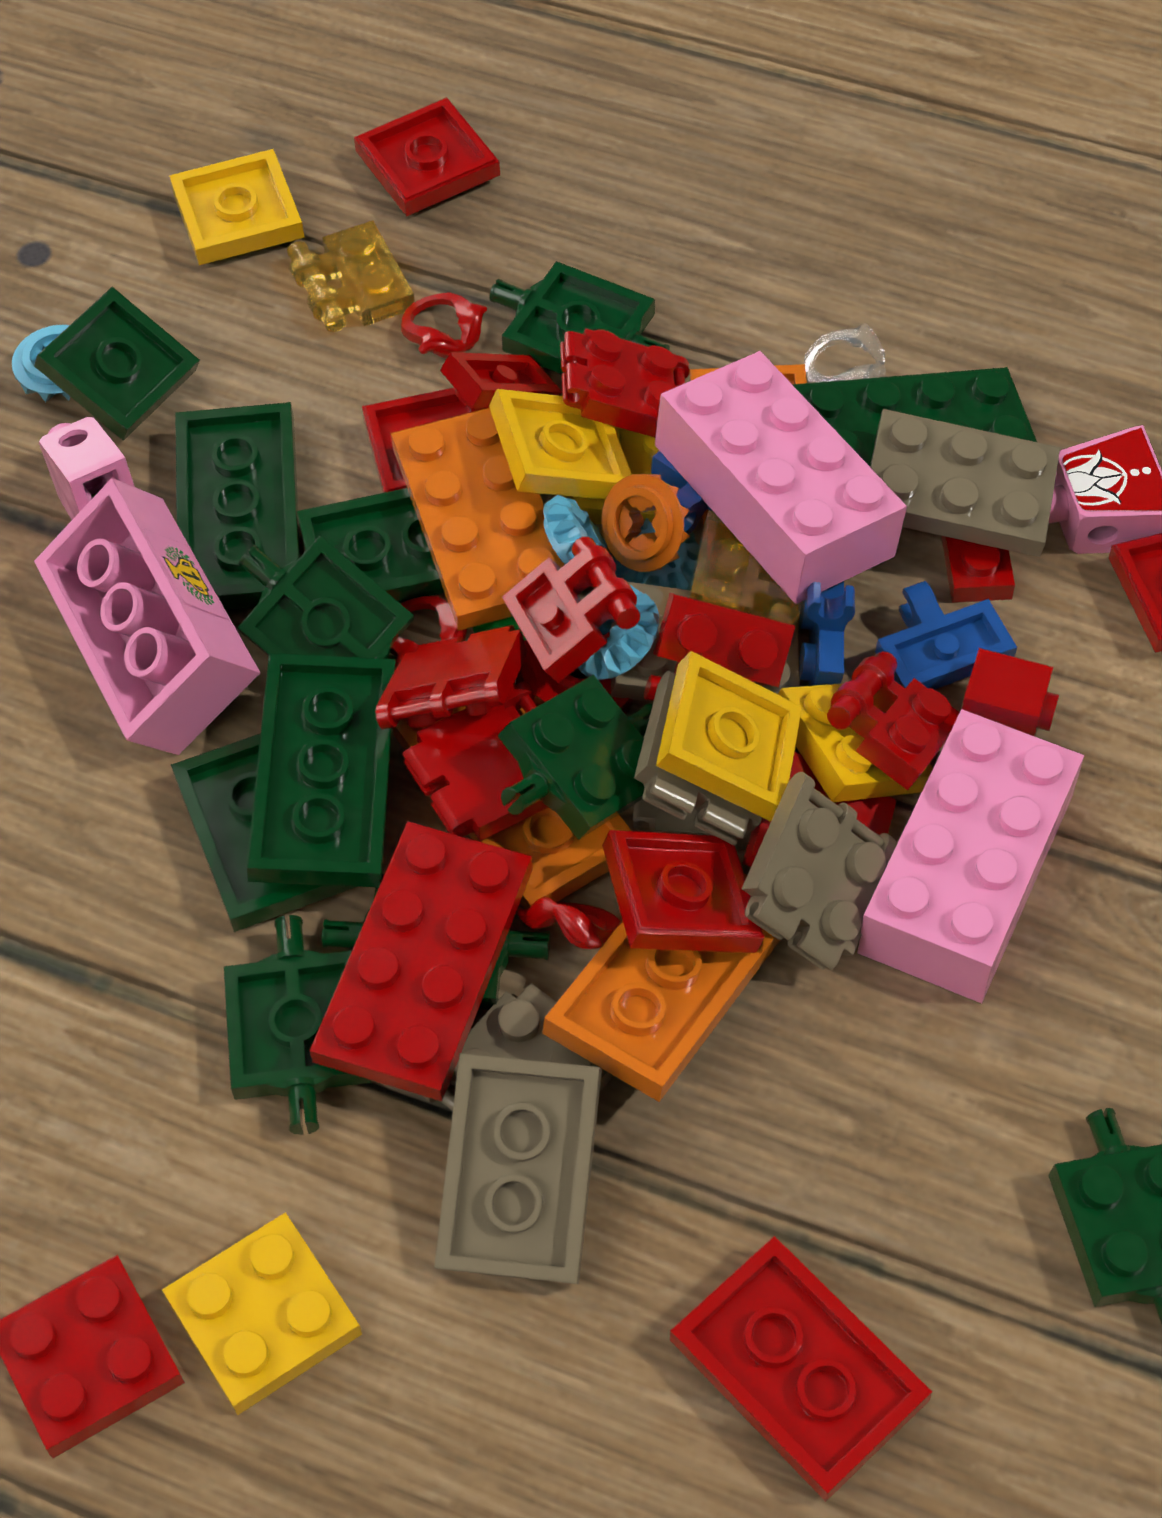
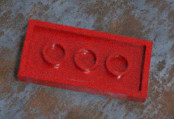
M407 821L311 1046L312 1062L442 1102L532 873V856Z

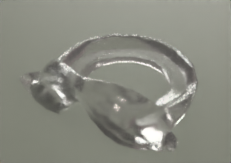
M867 323L857 328L843 329L822 335L811 345L803 363L805 364L806 378L809 383L886 377L887 373L884 366V348ZM837 344L861 347L864 351L869 352L876 361V364L856 366L837 376H825L814 369L815 360L819 354L826 348Z

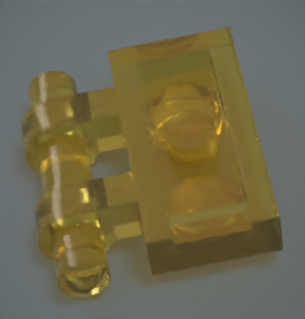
M373 220L322 237L324 254L318 255L315 252H310L307 244L303 241L294 242L287 249V254L291 260L289 270L295 282L300 287L306 289L309 295L307 304L314 318L318 321H323L329 332H338L345 327L347 320L344 315L357 312L362 324L367 326L402 314L415 302L411 287ZM338 278L343 287L336 289L328 285L327 282Z
M708 510L702 529L688 597L747 613L755 610L762 612L766 618L789 624L795 623L800 615L801 602L795 604L770 575L769 577L773 583L758 579L759 573L769 574L713 511Z

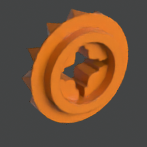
M633 474L621 479L610 490L603 505L601 524L606 545L617 561L634 571L650 572L661 570L669 562L680 558L678 554L679 547L682 542L690 537L684 531V517L690 510L681 506L677 498L679 488L666 484L661 480V475ZM656 510V516L651 522L656 532L639 535L641 533L640 528L645 522L640 512Z

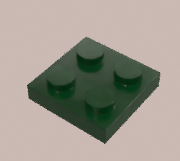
M112 286L37 355L34 367L124 441L196 371L200 359Z

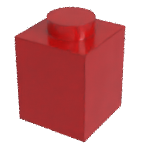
M979 648L964 695L962 710L1034 737L1037 728L1050 731L1059 699L1058 694L1047 692L1054 667Z

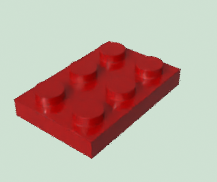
M775 1236L670 1330V1341L825 1502L930 1401L933 1392Z

